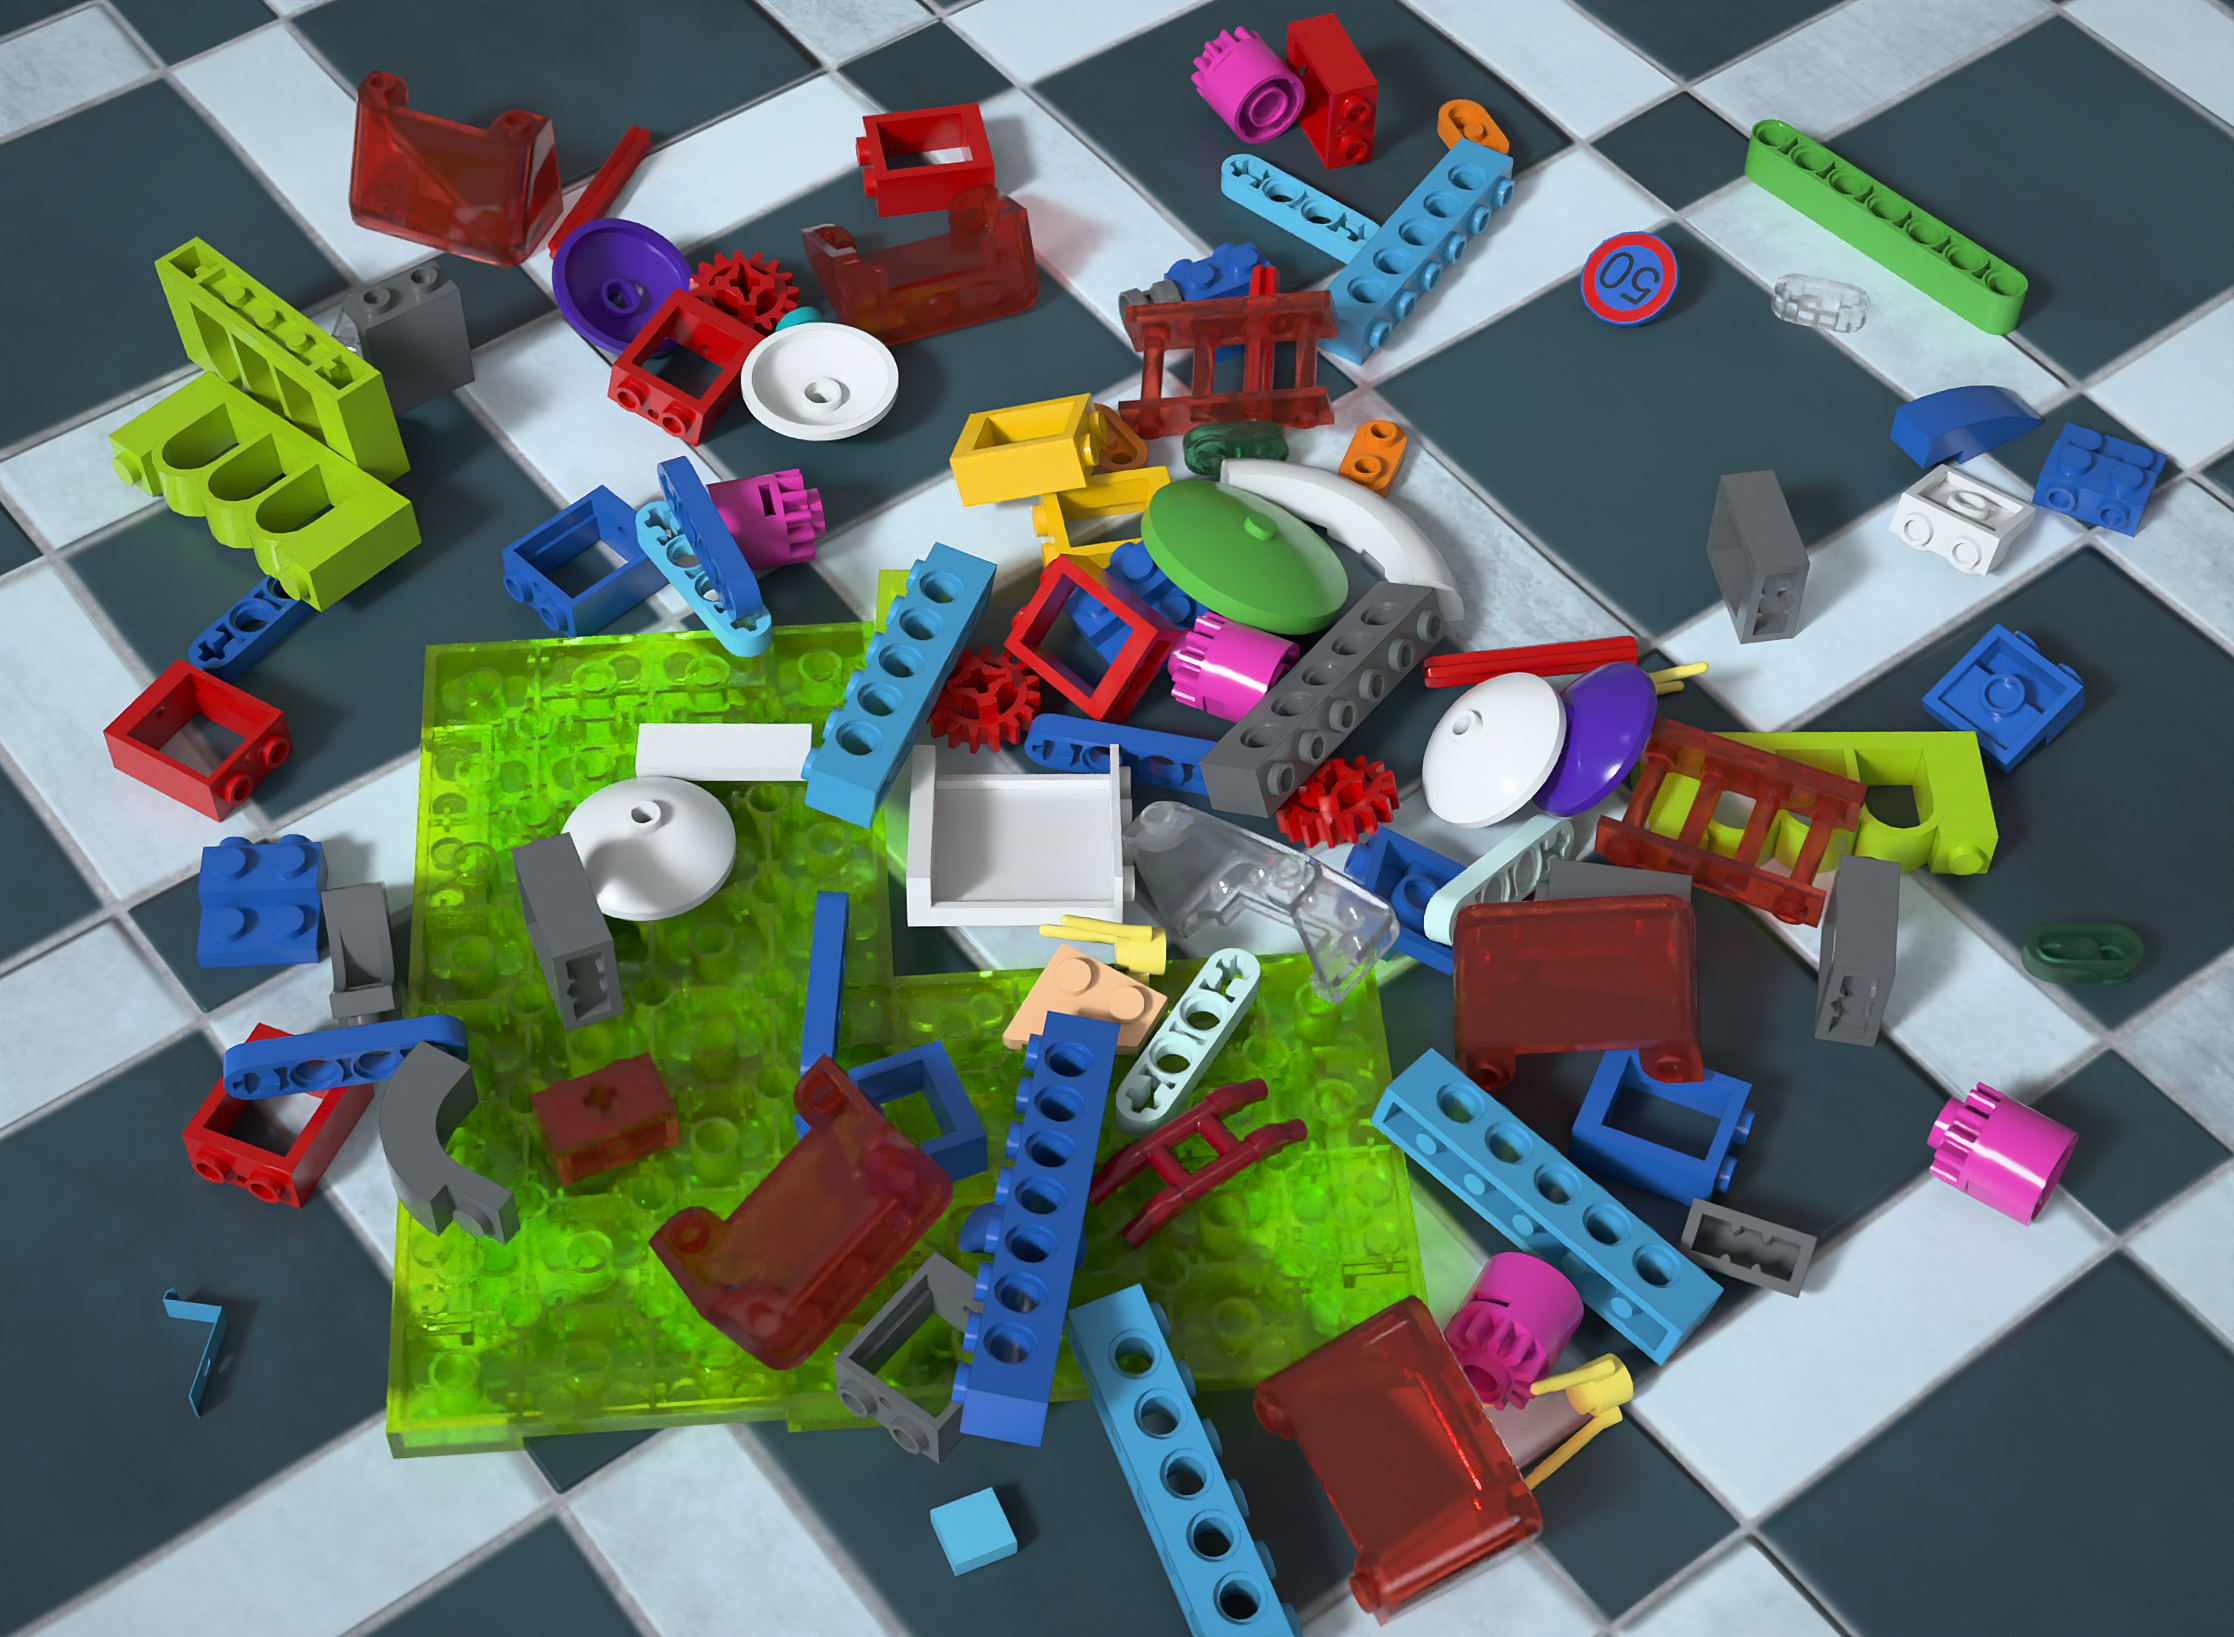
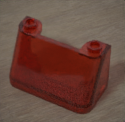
M372 69L360 83L356 96L348 203L353 222L364 229L494 266L512 267L525 262L564 211L551 118L514 109L499 116L487 130L405 108L404 106L409 96L407 84L403 79Z
M991 183L965 189L954 196L948 207L947 219L950 233L858 256L853 236L840 225L834 223L822 224L802 229L801 233L807 259L839 324L864 331L879 340L886 347L1007 316L1029 308L1038 295L1039 279L1027 209Z
M1670 894L1479 903L1465 907L1455 916L1452 932L1454 1065L1459 1067L1481 1089L1492 1091L1508 1085L1515 1077L1516 1054L1639 1049V1060L1642 1070L1654 1080L1663 1083L1704 1082L1701 989L1696 917L1693 907L1685 899Z
M826 1053L801 1077L795 1086L793 1095L795 1110L812 1128L726 1220H723L712 1210L703 1206H690L679 1210L671 1216L647 1241L699 1315L762 1364L774 1370H788L799 1366L808 1359L939 1219L951 1203L953 1195L952 1180L941 1166Z
M1410 1295L1378 1311L1263 1378L1253 1389L1256 1395L1253 1399V1405L1261 1425L1269 1434L1277 1432L1286 1441L1297 1438L1356 1547L1359 1556L1354 1561L1355 1575L1349 1579L1351 1591L1358 1605L1366 1614L1373 1612L1380 1627L1513 1559L1543 1531V1518L1531 1490L1427 1306L1415 1295Z

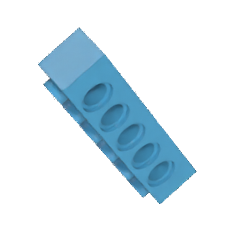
M1462 137L1311 304L1308 343L1360 366L1375 349L1380 351L1386 345L1394 327L1401 320L1407 321L1412 315L1416 303L1425 292L1430 293L1435 289L1442 272L1449 264H1456L1460 260L1469 241L1475 235L1480 236L1483 234L1488 226L1490 217L1499 207L1503 209L1508 205L1515 190V181L1511 180L1514 158Z
M935 542L925 561L916 559L907 579L906 590L908 592L906 596L896 595L886 618L885 625L888 628L885 634L877 631L870 642L865 657V663L868 665L864 671L855 669L848 682L844 695V701L847 702L843 710L834 707L828 717L823 732L825 742L822 748L812 746L805 759L801 772V779L808 781L804 805L870 829L946 685V680L950 678L990 602L997 564L939 542Z
M1431 1047L1387 1086L1370 1123L1527 1255L1536 1257L1561 1272L1573 1284L1584 1303L1658 1365L1662 1366L1702 1324L1724 1289L1711 1279L1701 1267L1693 1264L1659 1236L1650 1225L1642 1222L1613 1198L1603 1186L1590 1179L1562 1156L1553 1145L1544 1141L1516 1118L1506 1106L1497 1102L1470 1080L1459 1067L1447 1061Z
M1137 1284L1068 1310L1064 1334L1193 1637H1303L1302 1627L1293 1606L1289 1601L1280 1604L1270 1582L1271 1579L1276 1578V1571L1267 1546L1261 1539L1253 1542L1243 1518L1249 1516V1509L1244 1493L1235 1478L1226 1481L1217 1461V1458L1223 1455L1218 1434L1209 1418L1199 1420L1190 1398L1196 1397V1388L1190 1370L1183 1359L1174 1362L1165 1342L1166 1339L1171 1337L1170 1328L1159 1302L1148 1303L1141 1285ZM1125 1355H1138L1148 1362L1150 1369L1143 1374L1131 1375L1122 1371L1116 1361ZM1161 1413L1170 1417L1175 1423L1176 1428L1168 1434L1158 1435L1148 1431L1141 1420L1149 1414ZM1176 1473H1189L1200 1481L1202 1489L1193 1495H1181L1171 1489L1167 1479ZM1203 1533H1214L1225 1540L1229 1551L1219 1557H1208L1197 1550L1193 1540ZM1231 1594L1243 1595L1253 1603L1256 1613L1248 1619H1233L1223 1611L1220 1601Z

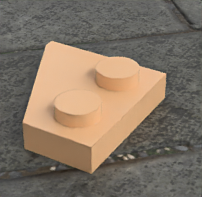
M1061 942L1002 1035L1003 1045L1010 1049L1022 1050L1023 1044H1028L1030 1033L1042 1035L1048 1010L1121 1024L1115 1055L1138 1056L1165 1012L1168 997Z

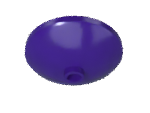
M619 218L597 219L584 223L574 229L557 250L551 274L557 303L570 324L584 338L597 347L619 356L677 287L688 293L690 276L694 275L685 257L664 236L647 226ZM666 337L649 358L666 354L677 348L680 344Z
M1614 662L1596 667L1577 678L1559 693L1566 712L1564 743L1552 772L1531 798L1537 807L1554 817H1570L1592 808L1619 785L1640 756L1654 723L1657 694L1651 677L1632 663Z

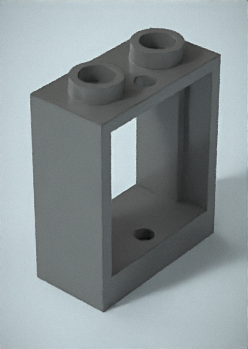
M1774 469L1721 475L1706 553L1740 644L1791 639L1795 632L1810 561Z
M570 832L550 838L537 839L529 844L512 848L511 854L525 926L565 1031L624 1014L613 940Z
M1840 855L1821 926L1815 1039L1870 1047L1875 1045L1896 972L1900 862L1879 860L1868 856Z
M934 1252L836 1356L834 1365L837 1394L847 1409L861 1418H866L869 1415L888 1428L893 1439L902 1448L913 1454H918L921 1451L940 1464L966 1436L965 1433H960L964 1405L951 1402L935 1418L875 1377V1374L932 1313H935L964 1334L969 1312L983 1313L985 1303L973 1301L977 1279Z

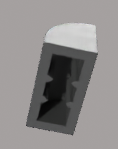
M1694 1198L1677 1251L1693 1264L1798 1299L1815 1249L1817 1237Z

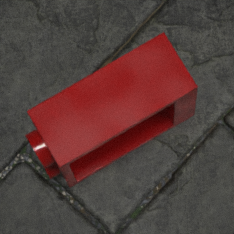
M1334 13L1288 23L1286 65L1302 81L1305 89L1304 103L1296 118L1301 129L1327 171L1372 160L1378 95L1377 80ZM1307 66L1303 71H1300L1301 67Z
M978 103L862 116L863 137H855L856 157L859 167L867 166V169H862L864 193L866 199H875L879 218L995 204V166ZM961 148L964 161L887 170L884 157Z
M677 287L613 363L607 398L616 402L626 411L634 412L656 424L669 435L681 438L697 447L742 391L741 374L745 360L750 352L766 336ZM666 337L724 368L699 400L641 368Z
M1060 553L1058 558L1052 560L1043 570L1039 580L1041 585L1030 603L1022 607L1013 618L1011 623L1012 631L1003 646L1094 720L1105 723L1125 724L1183 632L1087 556ZM1077 585L1134 629L1096 690L1040 645Z
M177 659L103 730L114 768L219 823L236 806L243 804L250 796L252 790L273 769L281 766L289 752L293 749L283 711L180 659ZM196 713L246 738L209 777L159 752Z
M258 1022L245 1042L286 1037L293 1034ZM310 1060L302 1063L318 1064L325 1062V1060ZM222 1075L181 1134L192 1168L197 1174L210 1182L223 1183L226 1181L248 1189L255 1197L268 1203L281 1201L301 1209L374 1098L375 1094L372 1083L305 1092L323 1101L287 1155L283 1157L226 1136L250 1100L238 1099L229 1095L224 1089Z

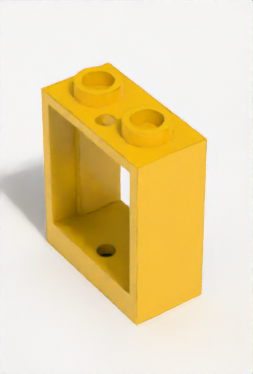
M1091 393L970 414L949 459L964 508L1087 487L1094 466L1099 464V452L1102 444L1107 442L1108 439L1106 419L1101 410L1095 411Z
M1166 465L1091 475L1087 487L1041 494L1040 505L1031 506V516L1035 537H1044L1046 542L1041 544L1043 569L1052 560L1058 558L1060 553L1087 556L1102 569H1105L1110 565V557L1116 548L1126 542L1137 544L1143 540L1142 538L1070 547L1064 522L1146 511L1156 491L1164 485L1171 483Z

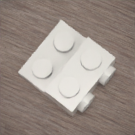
M1941 464L1903 492L1889 530L1900 535L1906 544L1915 549L1933 551L1948 558L1950 563L1960 571L1986 576L2004 561L2011 542L2030 527L2037 508Z

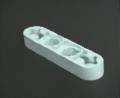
M1544 814L1534 816L1438 890L1431 898L1424 916V930L1429 940L1458 948L1466 945L1534 891L1537 880L1546 881L1549 877L1551 859L1568 860L1572 853L1574 830L1570 821Z
M1225 948L1213 954L1201 969L1116 1092L1115 1120L1119 1129L1126 1135L1136 1139H1143L1171 1121L1178 1113L1258 995L1260 964L1254 955L1239 948ZM1235 973L1242 975L1243 979L1235 978L1226 989V998L1220 995L1223 978L1230 979ZM1206 1011L1217 1016L1220 1023L1209 1030H1200L1191 1026L1187 1018L1193 1013ZM1177 1054L1186 1058L1190 1066L1180 1073H1169L1159 1068L1157 1061L1165 1055ZM1151 1086L1156 1089L1153 1109L1146 1107L1140 1114L1132 1111V1106L1140 1108L1144 1105L1150 1096Z

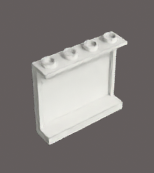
M1110 744V774L937 775L936 745H913L906 872L908 926L1062 925L1060 919L1064 914L1123 924V901H1134L1135 874L1133 866L1130 766L1119 767V744Z

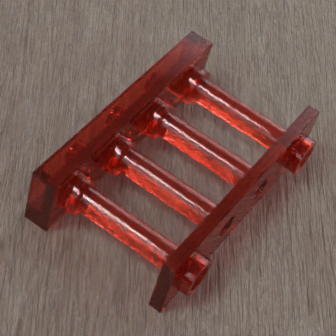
M1331 290L1126 306L1124 323L1135 352H1144L1140 400L1118 401V412L1121 419L1139 438L1155 440L1162 436L1292 427L1311 429L1320 425L1335 424V415L1326 386L1316 387L1318 340L1336 338L1339 333V318ZM1297 340L1295 388L1264 391L1266 344L1269 342ZM1246 344L1243 392L1212 394L1215 348L1218 346ZM1194 348L1191 396L1161 398L1164 352L1167 350Z
M1655 715L1648 740L1637 759L1646 765L1623 819L1619 821L1602 814L1600 815L1596 828L1594 852L1604 855L1607 860L1622 867L1636 866L1651 871L1692 875V886L1770 912L1775 918L1791 925L1805 924L1817 929L1827 891L1813 887V882L1834 829L1841 828L1853 833L1855 832L1862 814L1868 785ZM1671 772L1701 782L1677 840L1644 829L1667 773ZM1727 790L1755 799L1756 801L1733 859L1700 848L1723 791ZM1782 809L1809 817L1812 820L1790 878L1756 867L1777 812Z

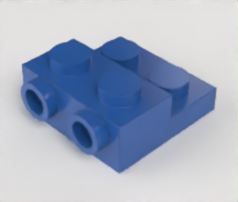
M1231 242L1224 243L1213 252L1212 256L1194 263L1190 259H1181L1175 262L1167 273H1164V280H1172L1181 296L1184 308V325L1182 328L1213 365L1246 353L1250 277L1255 266L1261 264L1266 267L1272 266L1252 242L1236 246ZM1280 291L1278 292L1276 341L1301 332L1302 322L1301 315Z
M2066 422L2059 439L2055 440L2040 472L2031 503L2134 537L2161 476L2168 455Z
M1143 540L1137 544L1126 542L1120 545L1112 553L1110 565L1104 569L1181 631L1185 627L1194 630L1197 617H1204L1205 612L1210 611L1206 606L1181 590L1161 571L1148 553ZM1077 585L1063 609L1076 630L1110 667L1134 629ZM1170 654L1168 655V657L1166 658V660L1164 661L1156 675H1158L1160 672H1162L1165 668L1168 667V660Z
M1997 623L1921 699L1924 711L1950 731H1976L1980 754L2008 774L2040 741L2048 745L2085 707L2084 683L2079 675L2067 665L2058 663L2055 666L2040 655V649L2027 635L2019 631L2012 634Z
M1380 825L1365 844L1358 841L1353 846L1345 862L1343 872L1353 878L1350 887L1344 886L1340 891L1331 911V917L1340 921L1336 938L1386 962L1399 951L1450 976L1461 964L1465 945L1458 948L1429 940L1424 930V916L1434 894L1468 867Z
M288 834L281 837L278 844L253 845L246 838L233 836L223 839L219 846L203 847L197 892L202 906L196 951L200 968L320 963L324 923L321 892L327 890L328 867L321 842H312L306 836L299 834Z

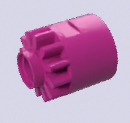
M1239 26L1232 37L1226 30L1220 32L1219 38L1204 44L1205 51L1202 57H1197L1193 62L1200 71L1195 72L1191 76V80L1196 84L1197 92L1242 141L1251 144L1267 142L1279 136L1290 127L1302 109L1305 99L1304 85L1255 31L1248 33L1243 26Z
M799 469L705 485L706 491L751 571L815 560L816 550L813 540L816 537L825 536L826 533L823 509L817 488L804 489L802 474L799 473Z
M1206 611L1204 617H1197L1194 630L1188 627L1182 629V635L1171 650L1168 660V673L1173 675L1172 681L1176 682L1171 696L1176 697L1178 702L1237 724L1299 662V646L1297 643Z
M1979 1081L1975 1089H1971L1965 1102L1952 1096L1937 1118L1927 1141V1145L1937 1150L1934 1155L1936 1159L1929 1171L1932 1176L2029 1227L2058 1183L2076 1146L2079 1133Z
M1517 1252L1497 1254L1487 1261L1437 1340L1435 1346L1442 1353L1436 1362L1444 1369H1451L1450 1383L1473 1401L1493 1404L1499 1411H1503L1510 1401L1514 1407L1523 1410L1529 1399H1535L1536 1395L1531 1393L1530 1386L1535 1382L1547 1379L1582 1321L1584 1309L1580 1295L1573 1284L1561 1272L1536 1257Z

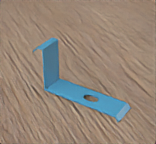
M174 1287L166 1291L163 1298L169 1317L215 1323L189 1394L194 1413L199 1419L197 1409L228 1322L222 1306L180 1301L177 1289ZM208 1359V1366L205 1375L203 1376V1370Z

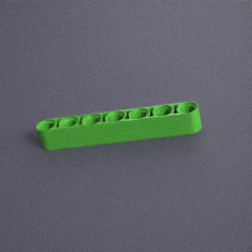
M1768 119L1757 122L1752 127L1744 168L1746 176L1751 181L1980 330L1994 335H2004L2014 331L2018 325L2028 289V281L2020 271L1789 124L1780 120Z

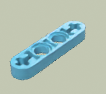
M1237 154L1230 156L1222 163L1221 190L1223 194L1346 264L1356 256L1380 229L1379 225L1258 157L1250 154ZM1281 195L1288 196L1293 200L1290 202H1275L1270 198ZM1312 217H1325L1332 222L1315 224L1308 219Z
M655 501L640 508L636 514L637 540L640 547L729 652L740 657H753L765 652L772 643L773 634L771 615L764 604L760 614L741 619L740 622L744 627L737 629V621L734 622L730 618L721 601H711L703 597L705 593L714 588L701 564L694 567H682L675 563L680 557L695 555L667 502ZM671 529V540L668 542V536L664 531Z

